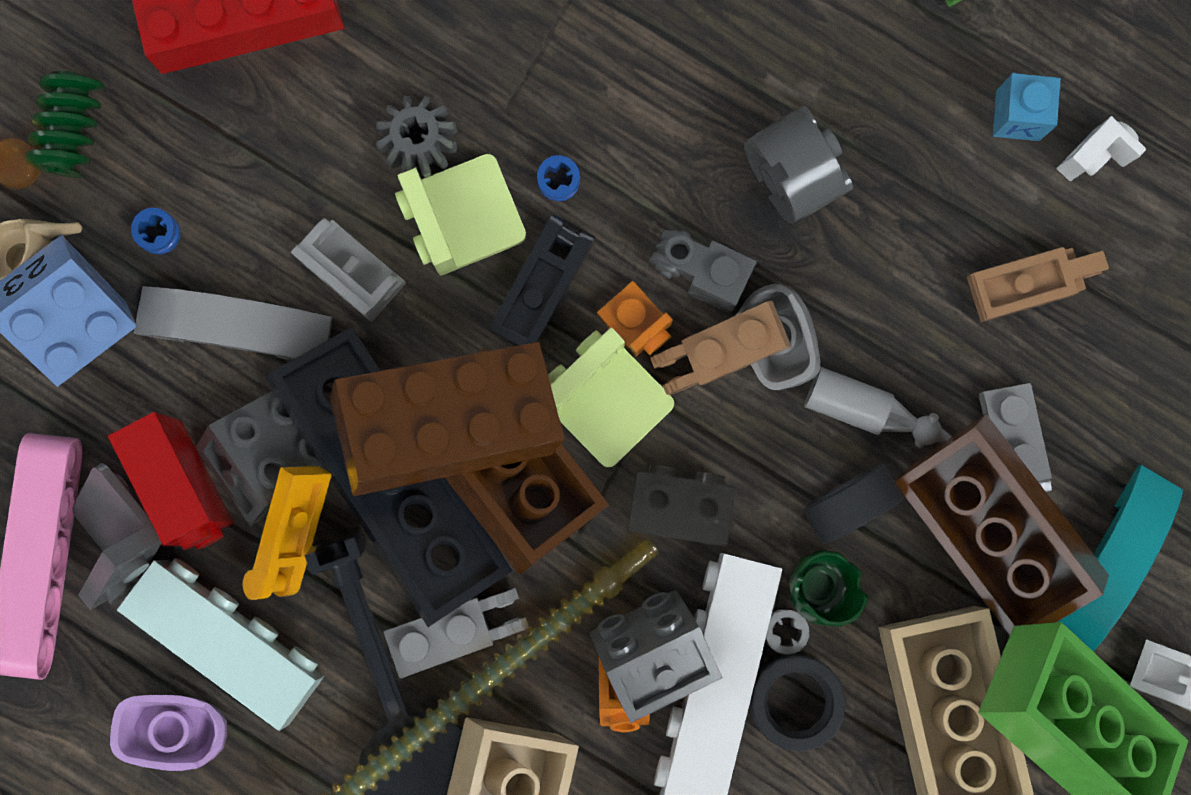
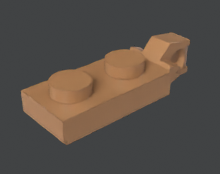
M1062 247L975 272L967 276V280L982 323L1074 296L1086 289L1083 279L1101 274L1102 271L1108 270L1109 266L1104 251L1076 258L1073 248L1065 250Z

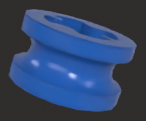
M562 155L551 156L545 159L539 166L537 172L538 187L548 199L566 201L578 191L580 185L579 169L575 162L568 157ZM561 167L566 168L569 171L567 172V179H572L571 184L568 187L560 185L557 190L548 187L551 181L550 178H545L546 174L549 171L557 173Z
M147 208L140 211L134 217L131 224V234L134 241L141 248L152 254L163 255L171 252L180 240L181 230L178 222L166 211L159 208ZM162 220L160 225L167 229L165 236H157L154 243H149L152 238L145 234L147 227H155L157 221Z

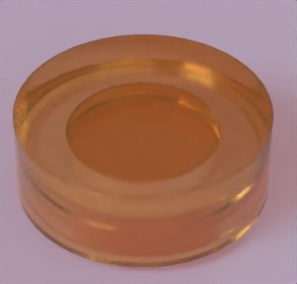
M8 138L0 141V183L12 189L26 188L36 181L41 172L25 162V153L35 150L25 141L17 138Z

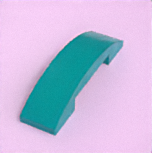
M1143 465L1137 466L1114 507L1118 508L1119 511L1094 553V556L1109 574L1104 594L1058 621L1062 622L1093 652L1119 620L1148 574L1171 528L1184 491Z

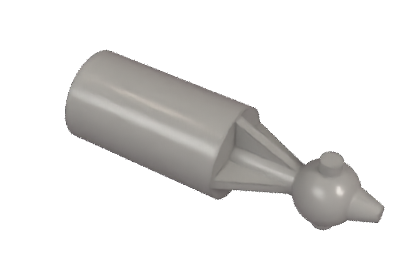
M821 366L820 372L813 378L804 404L805 408L879 435L881 432H911L916 440L914 444L919 448H923L924 445L934 444L935 442H945L951 438V435L941 428L937 414L930 413L929 416H922L916 419L894 398V394Z

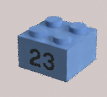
M60 235L0 280V333L57 387L137 327L126 301L63 235Z

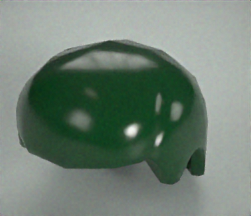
M818 550L802 557L789 580V592L794 608L808 622L817 625L842 627L857 620L868 604L869 596L864 593L861 586L860 577L862 571L839 552Z

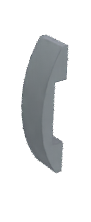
M143 286L136 318L137 327L134 328V334L178 342L189 341L245 350L293 360L330 339L334 318L252 300L194 291Z

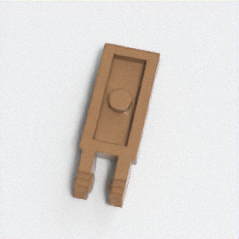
M767 301L681 340L683 344L667 349L650 359L653 367L656 369L670 366L677 360L688 356L694 372L675 377L667 381L665 385H662L666 395H672L697 384L705 385L786 350L791 347V344L773 301Z

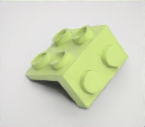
M485 154L424 179H421L416 168L398 175L403 190L396 192L395 196L405 220L415 218L421 235L413 237L417 251L423 264L433 262L440 276L525 241V228L497 160L493 155Z
M612 327L603 335L597 330L594 331L576 349V352L581 356L567 370L561 364L548 375L560 422L602 466L607 468L615 466L674 407V400L671 395H666L664 388L624 348L625 341Z

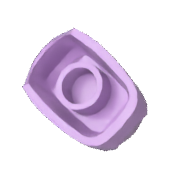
M178 695L133 696L120 702L114 711L110 747L118 759L130 764L168 771L197 769L213 760L223 750L227 738V720L220 709L208 702L193 697Z

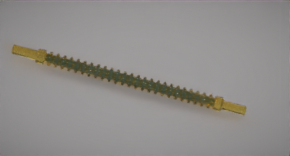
M645 539L611 568L604 566L593 574L594 581L591 584L587 581L583 582L584 590L582 592L572 591L573 598L569 602L566 599H562V607L559 610L551 608V616L548 619L540 617V625L537 628L529 626L527 628L529 634L526 637L517 635L518 643L516 645L506 644L505 654L495 653L494 663L484 662V670L481 673L473 671L471 673L473 679L470 682L460 681L462 688L459 691L449 690L450 698L448 700L438 699L437 709L427 708V716L424 719L416 717L414 719L416 725L413 728L403 727L404 735L402 737L392 736L391 746L381 745L379 747L381 753L376 757L372 754L368 755L369 763L365 766L357 764V773L353 776L346 773L344 775L345 782L342 785L334 783L332 785L334 791L329 795H366L365 791L368 788L377 790L376 782L382 778L384 781H388V772L392 769L397 772L400 771L401 761L405 759L407 762H411L413 759L411 754L415 750L422 753L424 751L423 744L426 741L435 743L434 735L440 731L442 734H446V725L450 722L455 725L458 724L457 716L461 713L469 715L470 705L480 706V698L485 694L491 697L493 695L491 689L496 685L502 688L505 677L515 678L514 670L518 667L526 669L525 661L529 658L537 660L538 656L536 653L538 650L548 651L549 641L559 642L560 632L570 633V625L573 622L581 624V616L584 613L592 615V607L597 604L601 607L604 605L603 598L606 596L613 598L623 590L622 583L659 554L656 547L649 539ZM326 792L321 793V795H328Z

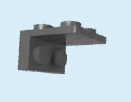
M274 391L208 425L196 445V449L250 526L267 517L280 467L320 466L323 468Z
M676 590L670 593L662 592L652 595L643 602L641 607L625 615L616 614L607 617L600 622L596 629L589 633L604 670L630 723L723 678L699 625Z

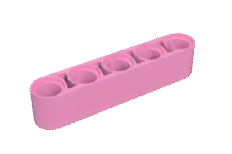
M27 433L19 445L0 567V675L43 680L46 678L52 665L74 521L72 508L77 499L83 458L82 443L78 438Z

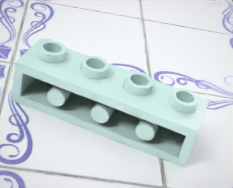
M174 558L172 562L169 560L153 561L117 611L278 731L290 725L325 677L315 669L319 664L317 660L296 646L291 651L275 640L279 633L265 621L257 617L250 621L235 610L239 603L224 591L214 587L210 592L196 581L199 573L185 562Z

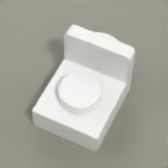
M1111 116L1094 128L1056 169L1069 181H1072L1084 172L1090 176L1094 175L1111 157L1120 166L1124 167L1139 158L1146 149L1138 141V135L1129 125L1117 122Z
M1146 640L1130 686L1191 711V656Z

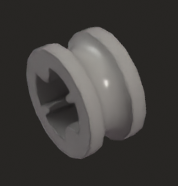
M778 609L772 612L765 639L766 644L782 654H794L800 651L807 644L809 638V626L806 619L799 613L789 609ZM784 617H790L791 626L798 629L797 639L789 638L791 643L789 645H780V637L773 634L775 623L782 625L781 619Z

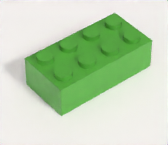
M1062 622L1013 627L978 712L1071 795H1171L1188 744V740Z

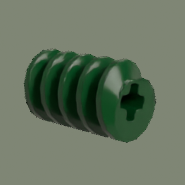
M53 71L51 74L42 76L39 81L41 89L47 93L39 94L36 97L35 103L44 112L35 113L32 116V123L41 131L29 134L28 141L37 150L27 151L24 160L27 164L42 172L63 177L84 178L82 174L74 170L75 165L90 164L91 159L78 152V147L93 146L94 140L81 133L82 128H95L98 126V122L85 115V111L101 109L102 105L99 101L89 96V91L105 90V84L75 72Z

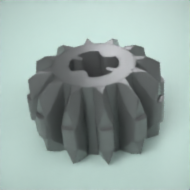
M405 95L402 100L405 109L400 112L396 107L387 105L386 112L392 121H379L376 125L378 132L384 136L376 142V146L380 153H388L385 159L387 166L393 169L402 164V173L417 166L420 167L424 178L431 176L429 164L433 162L438 167L446 169L448 162L442 153H455L457 151L456 142L449 138L457 133V127L454 121H445L449 114L447 108L441 105L432 109L431 99L426 95L420 100L418 107H414L410 96ZM421 130L423 142L413 145L411 132Z

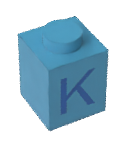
M1012 73L996 90L993 137L1031 141L1042 140L1057 126L1061 78Z

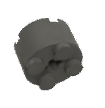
M806 106L794 110L755 133L744 143L747 159L758 182L765 181L772 193L768 197L778 213L790 224L806 218L853 190L850 177L836 160V157L842 154L837 138L828 128L821 132L819 131L815 118Z

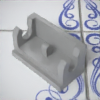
M326 218L322 219L303 241L291 251L303 265L371 322L374 321L406 284L405 280L393 272L334 220L329 222Z

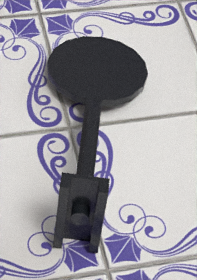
M361 526L351 529L345 540L340 539L327 545L324 539L314 542L304 555L311 575L329 570L334 587H340L388 719V723L378 728L363 747L355 779L378 761L386 751L391 749L397 742L406 737L432 715L426 712L410 714L405 706L360 582L363 574L357 559L362 556L368 544ZM449 719L407 755L364 786L357 795H447L463 728Z

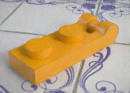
M280 467L254 567L243 578V591L248 599H265L271 596L272 593L279 597L291 596L299 591L307 565L304 555L312 546L332 475L322 467Z

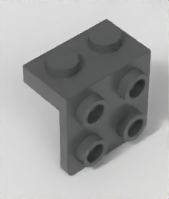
M101 463L92 468L72 508L76 519L103 551L78 595L90 611L105 601H108L110 605H114L128 596L135 586L134 583L139 581L162 544L146 511L141 508L130 494L125 480L120 475L113 473L107 465Z

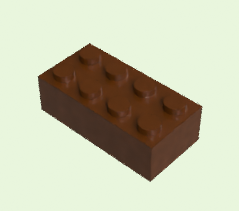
M539 342L335 379L330 395L353 496L549 456L565 441Z
M485 347L478 353L486 352L489 350L487 349V347ZM562 444L549 456L445 477L519 575L609 505Z
M987 414L908 466L896 479L895 483L1009 635H1011L1014 626L1058 622L1104 594L1109 574Z

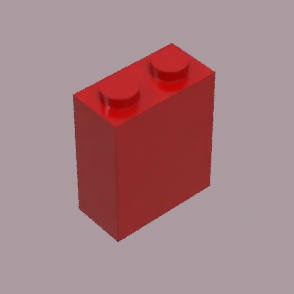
M152 412L108 435L163 546H182L183 550L195 546L199 550L224 537L221 529L234 522L182 420Z

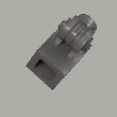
M663 230L660 236L661 242L656 244L657 250L652 253L649 262L660 272L661 276L670 279L671 276L678 278L680 275L692 282L688 295L731 315L757 261L713 240L708 248L693 241L690 238L691 235L685 231Z

